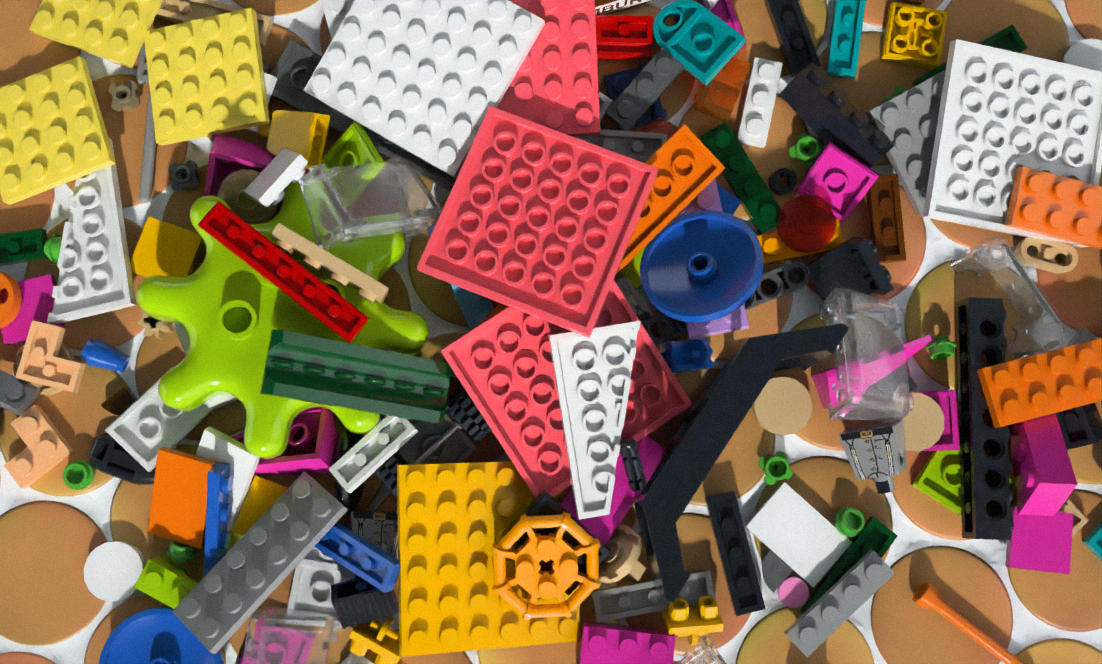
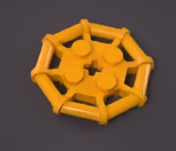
M566 512L560 515H521L520 520L497 544H493L490 550L493 553L494 572L492 590L495 595H500L521 613L522 618L529 621L531 618L556 616L569 618L572 616V612L595 589H599L601 585L599 580V548L601 547L599 539L590 536L571 518V514ZM556 527L554 533H549L546 536L535 534L533 530L534 528ZM568 531L581 544L573 547L562 537L564 532ZM527 532L529 538L517 550L512 549L513 544ZM582 554H586L587 574L578 571L577 557ZM508 557L515 560V574L506 578V558ZM551 559L554 561L550 571H540L541 565L539 562L541 560L548 562ZM574 581L583 583L567 600L565 599L563 593ZM516 584L523 587L530 594L527 602L510 587ZM557 597L560 603L535 605L537 598L548 600Z

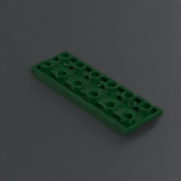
M272 329L260 394L444 425L452 368L447 362Z

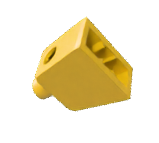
M275 110L270 124L260 125L258 131L261 136L268 138V152L277 156L283 148H287L299 153L308 161L304 169L320 170L331 116L314 112Z

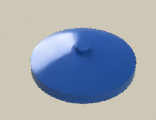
M711 210L691 212L672 220L647 244L640 262L641 283L649 300L665 315L685 322L712 321L734 312L753 295L763 273V253L754 231L738 217L725 212Z
M160 606L136 613L119 624L104 644L99 664H224L222 648L216 654L209 652L172 612L173 608Z

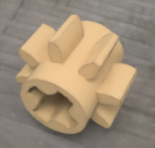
M143 309L140 310L143 315L137 324L146 328L143 335L150 337L155 332L156 339L163 340L164 333L175 332L172 328V322L159 321L154 325V321H157V319L151 317Z

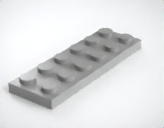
M304 471L172 612L209 652L216 654L348 509Z

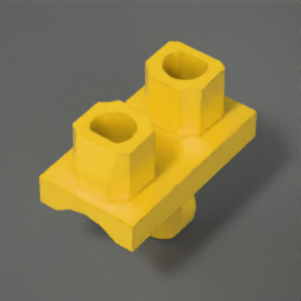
M702 596L698 599V607H689L687 600L676 598L673 603L670 601L668 610H663V619L666 622L668 634L677 635V637L687 636L690 645H697L699 635L723 632V622L713 596Z
M388 617L385 623L378 620L366 621L364 624L356 626L349 636L352 639L350 652L358 656H364L367 650L370 649L378 654L374 662L375 664H397L401 656L399 655V632L391 628L394 619Z

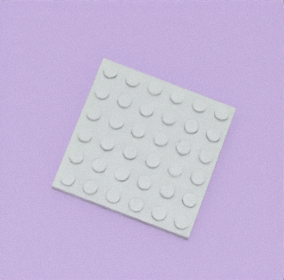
M355 0L303 91L456 178L489 106L497 108L545 25V21L509 0Z
M959 39L951 41L923 217L1024 237L1058 241L1081 248L1089 247L1005 226L1016 168L1025 166L1099 186L1102 166V71Z

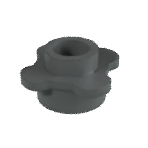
M192 160L180 165L172 163L168 169L172 174L171 188L175 191L197 188L200 184L199 175L196 171L198 165ZM186 173V178H182V174Z

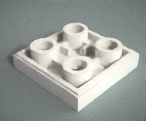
M283 148L244 192L265 207H269L270 204L274 206L284 197L285 192L283 190L290 182L295 183L304 175L306 171L304 167L308 164V161L299 153Z

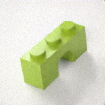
M163 556L148 560L134 587L175 609L199 582L185 575L187 569Z

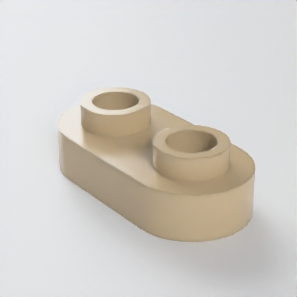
M1026 237L1016 247V255L1021 263L1052 273L1062 274L1069 272L1078 263L1076 249L1063 242ZM1028 247L1033 249V256L1027 253ZM1056 255H1059L1061 257V264H1058L1056 262Z

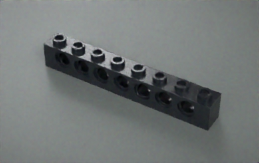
M968 297L956 302L962 538L1011 540V533L1014 528V522L1010 514V502L1013 492L1009 484V471L1011 470L1012 462L1008 455V441L1010 440L1011 432L1009 426L994 428L977 373L978 369L1005 363V352L1008 343L1004 336V323L1007 314L1006 309L1003 307V299ZM980 324L986 329L985 335L980 331ZM981 353L987 358L986 365L981 361ZM984 411L989 418L988 424H985L983 421ZM985 441L990 448L988 455L984 451ZM986 472L990 474L991 478L988 485L984 478ZM987 502L991 505V513L989 515L985 510Z

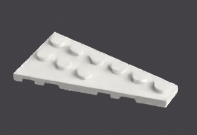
M109 138V142H110V145H111V148H112V152H113V155H114L113 142H112V139ZM116 164L77 178L75 181L73 196H69L68 206L71 207L69 221L64 224L57 263L60 271L57 286H53L52 297L55 300L53 311L48 314L47 323L55 325L136 305Z
M641 320L595 327L590 338L573 331L548 335L577 518L579 520L610 514L615 483L614 475L617 457H619L621 432L624 427L631 384L630 377L633 360H635V346Z

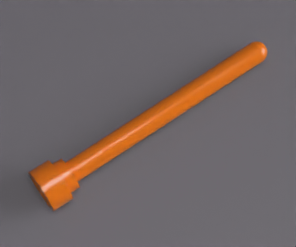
M924 582L916 589L912 600L920 607L936 610L1005 664H1025L942 601L941 595L938 594V589L930 583Z

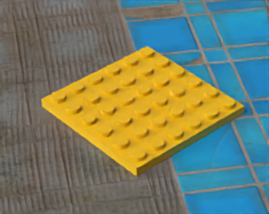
M512 461L397 465L398 560L400 562L398 574L399 655L401 657L581 641L580 605L572 612V616L569 618L565 616L531 618L528 621L523 619L522 614L500 595H495L492 590L494 585L493 553L490 551L492 545L497 544L503 538L502 532L535 499V496ZM570 486L553 498L560 502ZM508 557L506 558V578L515 574V560ZM519 584L510 587L527 602L530 594ZM579 586L569 596L564 592L565 599L567 600ZM557 597L548 600L537 598L535 605L560 603Z

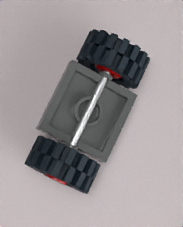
M460 387L447 398L446 409L455 418L453 421L446 413L444 425L417 421L413 425L419 432L397 451L408 463L406 464L397 454H393L375 471L379 479L384 482L385 486L394 495L397 496V465L462 463L477 449V446L462 429L464 428L477 442L491 431V428L472 399Z

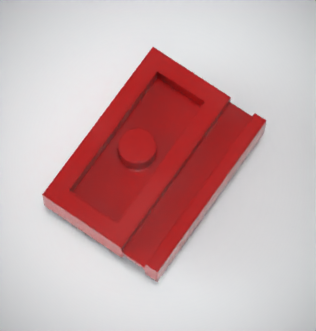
M596 15L598 59L651 61L653 16Z

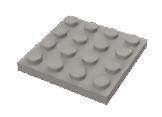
M946 70L866 112L870 122L878 130L883 131L894 145L886 155L895 173L898 174V179L916 215H922L924 211Z

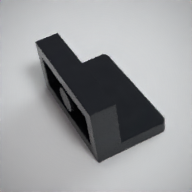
M1095 403L1056 413L1067 450L1095 444L1102 439V420Z

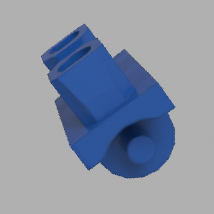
M707 338L669 342L665 344L666 351L660 353L672 373L714 367L713 361L710 359L713 350Z

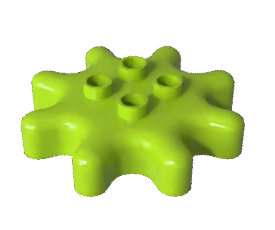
M303 175L295 183L290 182L285 188L280 212L273 219L260 224L248 223L274 244H276V241L273 240L272 231L280 223L378 282L386 272L403 259L405 253V236L399 227L391 223L377 224L355 238H343L332 233L324 224L326 211L324 188L321 182L310 175ZM216 196L198 198L190 209V221L206 245V256L202 265L194 274L187 277L150 276L139 284L136 291V300L139 307L147 314L160 321L184 325L189 335L190 348L187 356L178 365L166 372L159 382L158 394L161 400L167 406L174 409L192 411L217 395L228 394L237 397L246 409L244 444L249 452L264 459L275 458L283 453L289 441L290 429L294 418L300 412L312 407L330 409L352 433H369L378 425L380 414L260 394L272 329L348 342L202 230L198 223L218 201L230 210L231 208L224 200ZM295 252L289 255L370 318L350 344L406 355H414L425 347L429 328L426 320L421 315L410 311L397 310L387 306L384 302L381 304L376 300L374 303H370L357 294L358 289L349 284L346 287L341 286L338 282L330 279L331 274L322 268L319 271L313 270L302 262L304 258Z

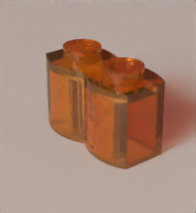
M732 57L707 86L699 84L693 100L698 102L695 110L728 122L752 64Z

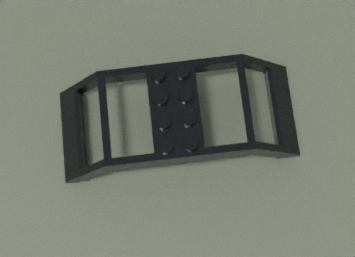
M834 324L748 338L730 355L705 395H702L701 398L695 401L683 416L682 420L685 423L675 429L666 442L670 448L645 485L646 488L640 492L634 501V506L654 589L672 603L691 575L684 570L676 522L772 374L796 367L805 371L827 356L832 355L849 329L845 324Z

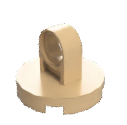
M619 524L606 543L611 553L599 564V580L603 583L617 582L626 575L635 581H639L646 570V567L637 561L642 547L640 536L629 526Z

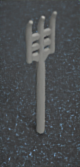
M143 43L138 56L136 82L139 84L146 82L149 85L148 75H144L145 70L148 69L145 43ZM150 92L147 104L139 200L142 203H149L151 201L156 151Z

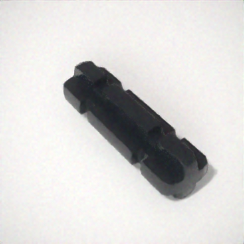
M624 438L620 441V453L624 457L622 461L626 476L629 479V488L633 492L643 491L646 488V479L642 473L644 471L639 452L636 451L638 449L637 443L633 438Z

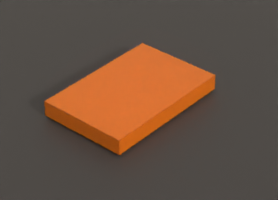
M167 447L158 449L148 526L149 534L199 549L205 547L208 472L216 465V461Z

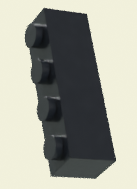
M814 63L800 71L779 94L827 145L829 142L833 143L870 168L894 147L889 141L888 136L883 131L878 130L870 122L867 114L858 109L848 99L845 91L838 88L828 78L827 73Z

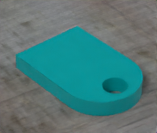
M677 0L666 5L656 16L653 25V34L658 47L665 49L684 65L685 70L706 86L746 43L743 35L704 6L692 0ZM670 16H678L680 18L679 22L674 26L664 24Z

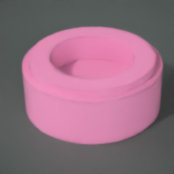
M788 576L777 588V595L779 600L786 606L798 608L808 600L809 589L803 580L794 576Z

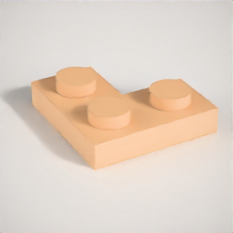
M32 320L15 378L78 393L86 364L58 357L66 328Z
M33 405L10 423L28 447L8 461L4 467L21 489L28 488L74 452V450L40 405Z

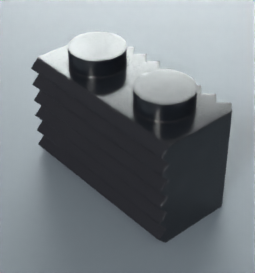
M361 577L331 585L332 605L344 629L348 626L364 624L366 621H376L377 618L390 617L395 613L399 614V589L396 582L393 590L386 593Z

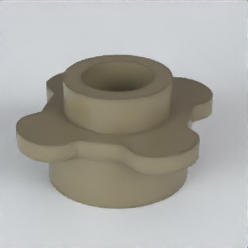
M128 80L125 84L118 85L113 83L109 86L108 91L112 94L113 100L111 107L115 111H121L122 109L131 110L139 106L140 99L136 91L138 88L137 84L132 80ZM124 93L127 94L126 98H122Z

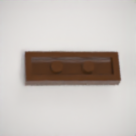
M898 174L879 175L867 191L871 240L878 251L876 257L880 263L903 262L906 260Z

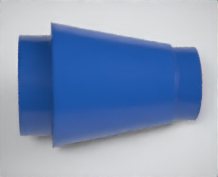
M90 338L82 350L80 359L85 361L87 366L123 373L128 366L130 356L125 355L100 338L97 340Z

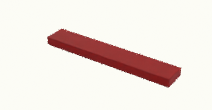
M220 201L198 223L202 230L346 342L351 343L370 320L364 313Z

